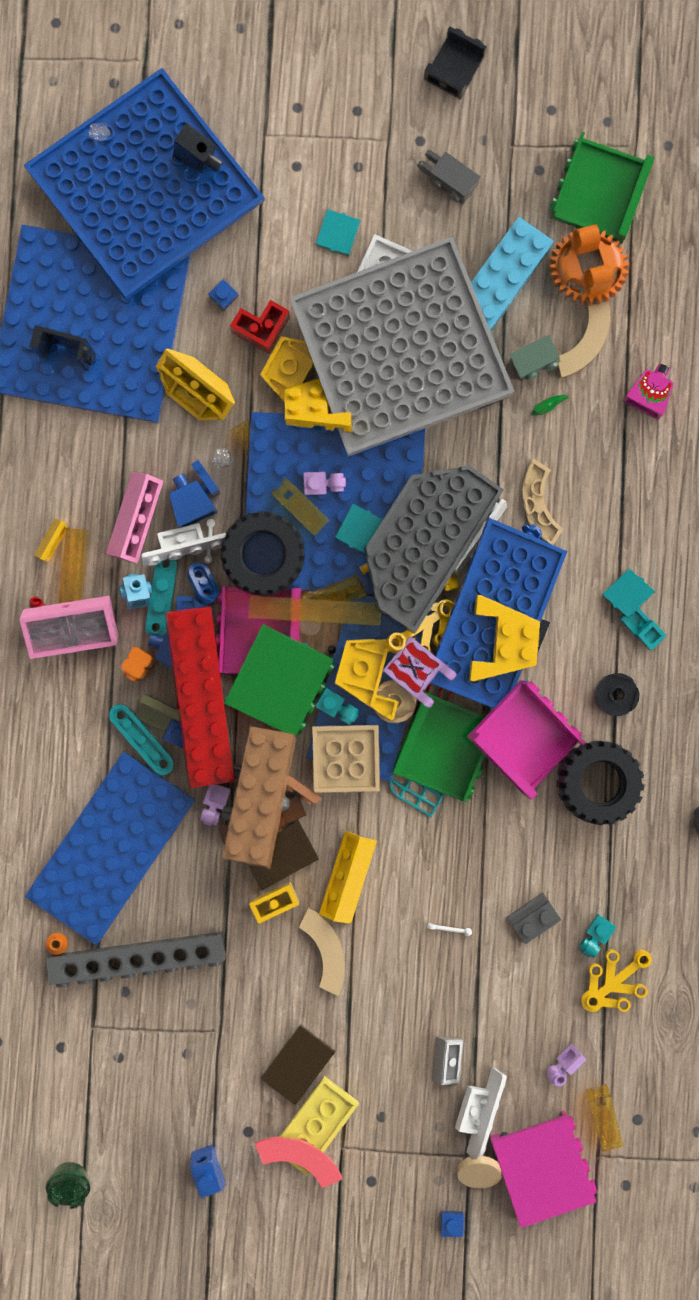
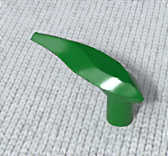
M558 395L543 400L534 406L531 416L550 412L560 402L568 399V396Z

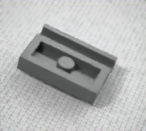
M543 892L507 916L525 944L561 921V918Z

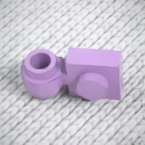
M326 472L304 473V495L327 494L326 487L331 488V492H342L344 487H346V478H343V473L330 474L328 480H326Z
M217 784L209 785L203 804L210 807L203 809L200 821L211 827L212 825L217 826L221 813H218L216 809L223 810L231 789Z
M571 1043L556 1058L559 1064L548 1068L547 1078L552 1085L563 1086L567 1080L566 1072L572 1075L586 1061L585 1057Z

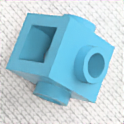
M130 574L123 578L122 586H119V593L121 599H125L127 610L148 607L150 601L149 594H152L150 582H146L144 574Z

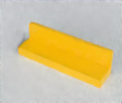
M345 831L319 912L320 915L336 922L349 924L352 922L377 843L376 840Z

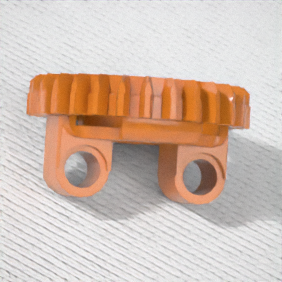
M596 224L576 229L573 233H569L568 238L563 236L562 243L557 242L556 249L552 251L553 257L549 261L551 264L549 271L553 272L550 279H556L553 285L554 287L560 286L558 293L565 291V299L569 296L573 297L572 303L578 299L581 306L584 301H588L589 306H591L594 300L599 305L602 299L607 302L610 298L609 296L614 298L616 293L622 289V285L626 282L625 277L629 273L626 270L629 263L624 262L628 255H621L625 248H617L620 241L618 240L613 243V235L606 238V231H603L600 235ZM598 250L603 265L585 270L583 275L577 255ZM573 281L585 289L584 294H580L581 290L572 285L569 288L567 286L568 282Z

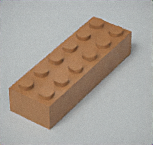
M250 727L222 857L225 860L270 869L297 740L294 734Z

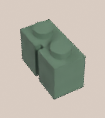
M549 335L509 354L521 380L526 379V381L538 377V373L541 370L548 372L558 367L557 363L561 362Z

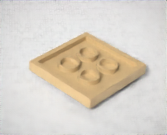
M378 725L312 727L314 793L380 791Z

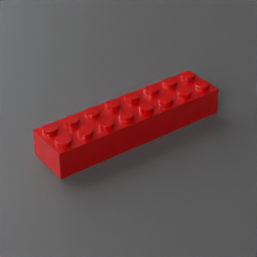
M204 606L164 612L188 785L190 788L232 782L234 781L211 607Z

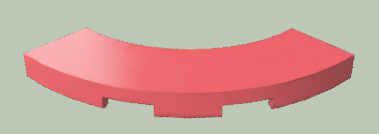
M279 1136L255 1142L263 1165L278 1161L298 1164L307 1169L317 1179L321 1188L342 1180L339 1169L330 1157L307 1141Z

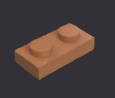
M289 774L286 789L290 792L296 790L301 794L300 799L309 805L312 802L317 804L321 795L314 793L312 789Z

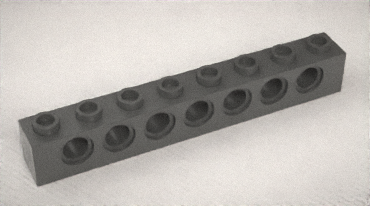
M222 931L50 955L46 958L49 985L56 984V987H65L70 985L69 982L78 981V984H87L91 982V979L98 978L103 982L112 980L113 976L120 975L122 979L134 977L135 973L142 972L144 976L156 974L157 970L164 969L166 973L178 971L179 967H187V970L200 968L201 964H208L209 967L219 966L221 962L225 961L226 952ZM197 947H205L208 955H198ZM177 949L183 950L186 953V958L178 959L175 951ZM154 953H162L164 956V961H155L153 957ZM132 956H140L142 964L135 965L132 962ZM112 958L118 959L120 961V968L112 967L110 960ZM90 961L98 964V971H92L89 968ZM68 964H73L76 967V974L68 972Z

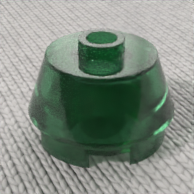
M66 1162L57 1166L45 1187L47 1199L53 1206L58 1207V1204L70 1206V1209L81 1206L91 1189L85 1169L74 1162Z

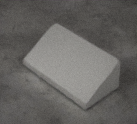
M436 1038L432 1077L434 1082L440 1085L459 1084L463 1039Z

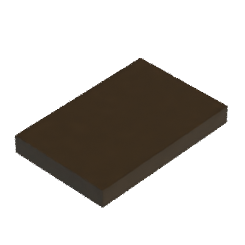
M298 820L277 833L270 869L253 865L248 866L260 889L263 890L319 860V857Z
M300 1024L263 1073L261 1080L296 1106L334 1055L335 1050Z

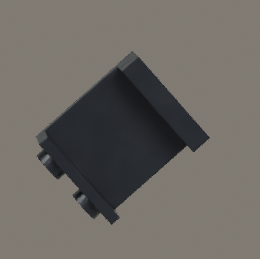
M449 26L446 39L432 64L428 63L425 69L424 80L461 100L485 57L487 46L481 40L467 36L461 29H454Z
M35 325L29 346L38 357L48 359L52 343L78 350L76 360L84 370L89 371L90 365H93L95 362L96 353H94V349L87 339Z

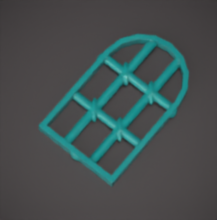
M392 773L389 782L392 792L400 800L432 817L445 794H440L432 788L417 783L424 789L420 796L410 790L409 785L412 780L407 779L408 781L404 786L392 779L394 775ZM392 783L401 788L402 792L400 795L394 791ZM406 791L417 797L418 801L415 805L403 798ZM427 791L440 797L436 805L425 799ZM421 801L434 807L431 814L418 807Z

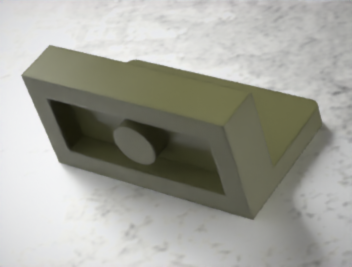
M147 694L143 695L140 701L142 704L136 714L141 721L165 732L171 719L179 722L178 710Z

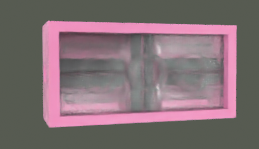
M110 596L23 609L20 616V623L30 659L117 645L119 634Z

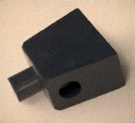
M188 123L183 126L174 140L173 156L200 173H203L207 167L217 173L224 162L214 155L215 144Z

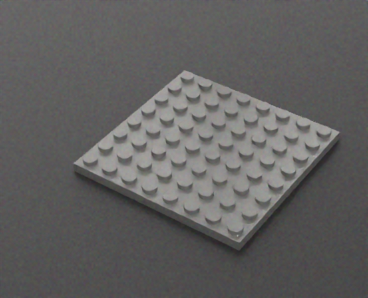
M453 237L290 297L332 414L351 412L352 432H344L343 428H338L348 457L514 395V389Z

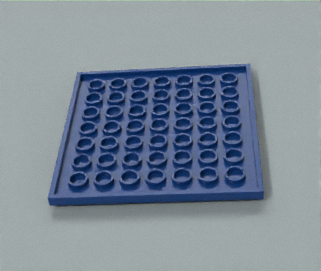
M163 68L156 71L24 164L27 172L126 300L265 201L262 193ZM186 123L215 144L214 155L224 161L217 173L209 167L203 173H200L173 156L174 140Z
M22 225L0 332V394L159 423L165 389L156 365L165 349L173 350L190 255L126 300L76 234ZM35 325L87 339L94 349V353H96L95 362L93 365H90L89 371L84 370L76 360L78 350L52 343L48 359L38 357L29 346Z
M251 412L246 514L265 511L285 517L296 527L304 543L305 560L302 571L295 582L287 589L301 588V590L343 593H352L353 591L361 594H374L369 572L363 575L359 566L367 563L365 553L353 547L349 548L348 544L338 540L335 536L352 504L366 511L370 510L371 514L383 519L411 475L422 474L425 428L348 457L337 427H334V430H326L325 426L314 425L313 428L286 425L285 414ZM326 472V480L330 478V474L343 473V478H346V487H344L342 492H331V488L326 487L327 494L304 495V473ZM258 533L251 536L245 542L243 561L250 571L260 575H267L276 571L282 564L284 550L281 542L275 536L268 533Z

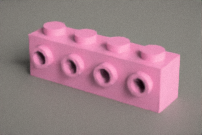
M131 473L107 548V555L124 561L138 563L162 488V480L144 473Z

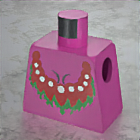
M658 364L654 372L646 369L622 401L659 420L665 412L674 384L666 379L670 368L664 364Z

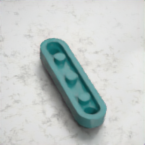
M165 560L155 565L151 588L152 594H150L145 626L146 633L150 637L152 634L162 638L165 636L164 612L171 611L178 569L177 560H169L170 565L167 568L163 567ZM154 624H159V631H153L152 627Z
M124 704L113 706L109 712L110 721L148 765L159 775H166L172 772L175 766L173 757L134 712ZM120 711H123L125 713V717L123 719H120L118 717V713ZM162 760L167 761L168 765L166 768L161 767L160 762Z

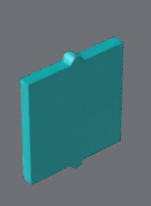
M327 209L316 245L329 249L332 253L335 251L349 256L361 220L348 216L345 212L341 214Z
M352 504L335 538L348 544L349 548L353 547L365 553L364 547L382 519L371 514L370 510L366 511Z
M628 569L602 595L613 605L614 609H618L629 619L655 593V590L644 582L643 577L640 578L632 570Z

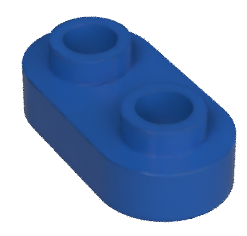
M203 563L192 564L187 572V578L196 597L203 603H213L219 594V588L209 568Z

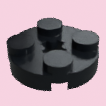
M613 673L606 675L596 686V705L610 716L628 714L635 709L639 702V689L634 680L626 674ZM618 688L623 696L615 701L611 693Z

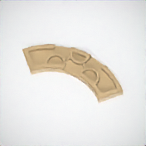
M609 301L601 302L599 305L587 306L588 321L583 338L572 350L559 356L561 362L557 363L560 379L582 370L601 350L610 326Z
M532 459L525 473L522 486L524 512L529 524L540 528L542 532L540 539L554 545L564 529L551 517L544 501L545 483L551 470L537 460Z
M308 907L299 928L312 937L321 952L323 974L319 987L339 996L345 974V960L341 942L330 923L318 912Z

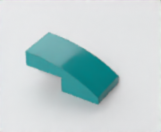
M640 608L629 619L624 614L618 618L650 651L667 636Z

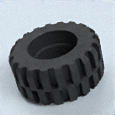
M258 511L246 514L244 517L237 519L228 528L224 539H222L220 558L223 570L227 574L228 579L237 588L248 594L268 596L280 593L291 586L302 571L305 560V548L302 537L289 520L276 513ZM258 533H268L275 536L281 542L284 550V558L280 567L267 575H260L250 571L242 557L245 542L251 536Z
M592 741L589 743L585 742L584 745L580 744L579 747L573 748L567 757H564L561 762L563 763L562 767L558 769L557 773L559 775V781H556L557 788H559V797L564 802V806L574 816L595 825H612L618 820L623 821L627 818L626 815L628 813L632 814L636 810L635 805L641 802L642 797L640 793L641 790L644 791L645 784H642L644 774L639 769L640 764L638 760L632 757L633 754L629 750H625L621 745L611 742ZM596 762L610 764L616 769L619 776V788L616 795L605 803H594L588 800L581 791L580 781L584 770Z

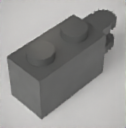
M427 150L425 156L435 166L433 168L421 160L417 164L418 168L430 177L429 180L436 189L444 190L448 193L450 199L464 205L479 184L480 176L446 151L440 157L436 153Z

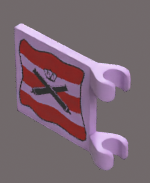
M412 637L406 641L404 648L398 651L383 670L428 708L434 704V701L423 691L440 671L450 680L456 677V673Z

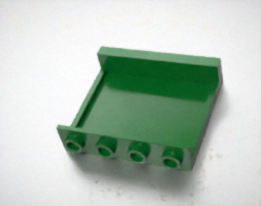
M582 131L580 138H575L571 151L574 154L572 159L568 157L564 171H567L565 178H560L556 190L560 191L558 198L553 197L549 210L553 211L551 219L576 228L596 224L600 235L603 231H606V238L613 235L612 241L619 240V243L622 244L627 237L655 157L646 155L643 160L583 138L585 132Z
M263 623L224 703L284 733L294 734L296 737L297 733L302 734L307 724L304 721L306 714L311 715L316 703L313 700L316 694L321 695L326 685L323 682L326 674L330 676L336 665L332 663L334 657H329Z
M424 692L434 701V704L428 708L419 701L391 772L466 803L467 798L471 799L475 787H473L475 778L479 779L483 767H481L483 758L487 759L467 736L485 716Z

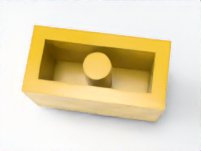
M291 882L251 900L249 905L258 924L298 906L300 901Z

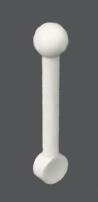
M213 519L207 521L208 537L212 536L213 527L215 526ZM211 548L207 549V555L204 558L207 564H210L213 560Z
M427 923L428 929L462 933L465 936L472 934L470 928L459 929Z

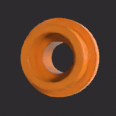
M53 933L46 940V948L53 955L62 954L68 947V940L62 933ZM54 940L59 941V948L53 946Z

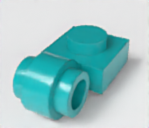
M328 688L325 689L315 706L333 718L337 712H340L339 719L349 725L355 722L359 715L357 714L359 709L349 703L346 706H342L345 698Z
M597 914L585 931L591 937H585L578 946L581 953L588 958H595L600 951L597 942L600 941L605 945L617 927Z

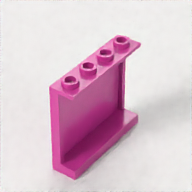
M222 586V591H219L218 604H222L221 612L217 614V625H221V632L216 637V647H220V656H218L220 673L239 674L263 623L300 642L301 588L285 589L277 594L259 596L248 594L237 587Z
M520 680L467 737L524 796L532 800L538 794L534 789L577 743L584 745L585 742L580 738L582 735L580 731L566 723L568 719L561 712H556L552 708L554 704L547 697H542L538 693L540 689L533 682L530 681L528 683Z
M561 1111L563 1116L499 1137L498 1133L490 1135L521 1228L596 1203L594 1194L598 1192L594 1181H589L587 1175L590 1172L586 1158H581L580 1151H583L579 1137H574L573 1130L576 1129L572 1116L568 1117L565 1111Z

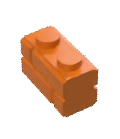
M133 647L128 654L129 658H126L121 665L122 670L125 671L123 675L136 682L139 679H147L151 672L150 668H153L158 660L144 649Z

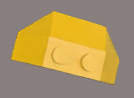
M168 348L165 349L156 365V369L160 374L166 394L199 421L224 420L235 403L228 384L194 357Z

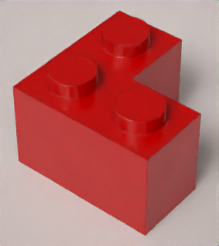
M270 300L260 318L240 307L230 324L231 332L269 354L290 319L289 310Z

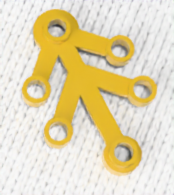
M443 599L438 603H434L430 609L434 613L425 617L417 632L413 634L406 630L401 634H391L386 640L388 649L394 652L403 649L410 637L422 631L420 644L430 652L429 645L433 623L439 620L438 634L434 635L432 639L433 644L438 647L437 637H442L454 602ZM443 607H445V608L447 609V611H448L447 614H445V613L443 612V610H442ZM392 639H393V640H396V642H397V646H396V647L392 645V643H391Z
M609 949L605 953L607 960L605 984L598 989V977L603 973L602 967L598 963H592L588 968L590 973L589 990L583 993L581 1004L589 1012H596L601 1007L618 1008L622 1012H627L631 1004L625 997H620L618 1000L604 997L610 992L635 994L638 998H644L648 992L647 988L641 983L636 985L621 983L639 968H647L652 962L651 955L643 949L635 951L633 961L615 975L616 963L619 961L620 955L616 950ZM610 953L616 954L614 960L609 959ZM642 956L647 958L645 963H640ZM593 967H599L597 974L592 973ZM639 987L644 989L642 994H637ZM591 998H596L594 1005L589 1004ZM622 1001L627 1002V1006L625 1008H620V1003Z

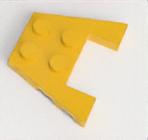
M281 336L260 374L284 402L285 389L305 383L314 367L306 342Z
M319 378L285 389L286 425L308 428L319 425L325 426L326 430H334V427L343 428L344 432H352L351 412L328 414V401Z
M476 595L474 615L496 617L493 662L470 661L469 681H476L536 666L540 621L482 595Z
M387 639L346 641L335 684L388 720L393 721L399 701L377 696L376 694L387 653L397 654L398 651L394 652L388 649L386 645ZM392 639L391 643L396 647L397 642Z

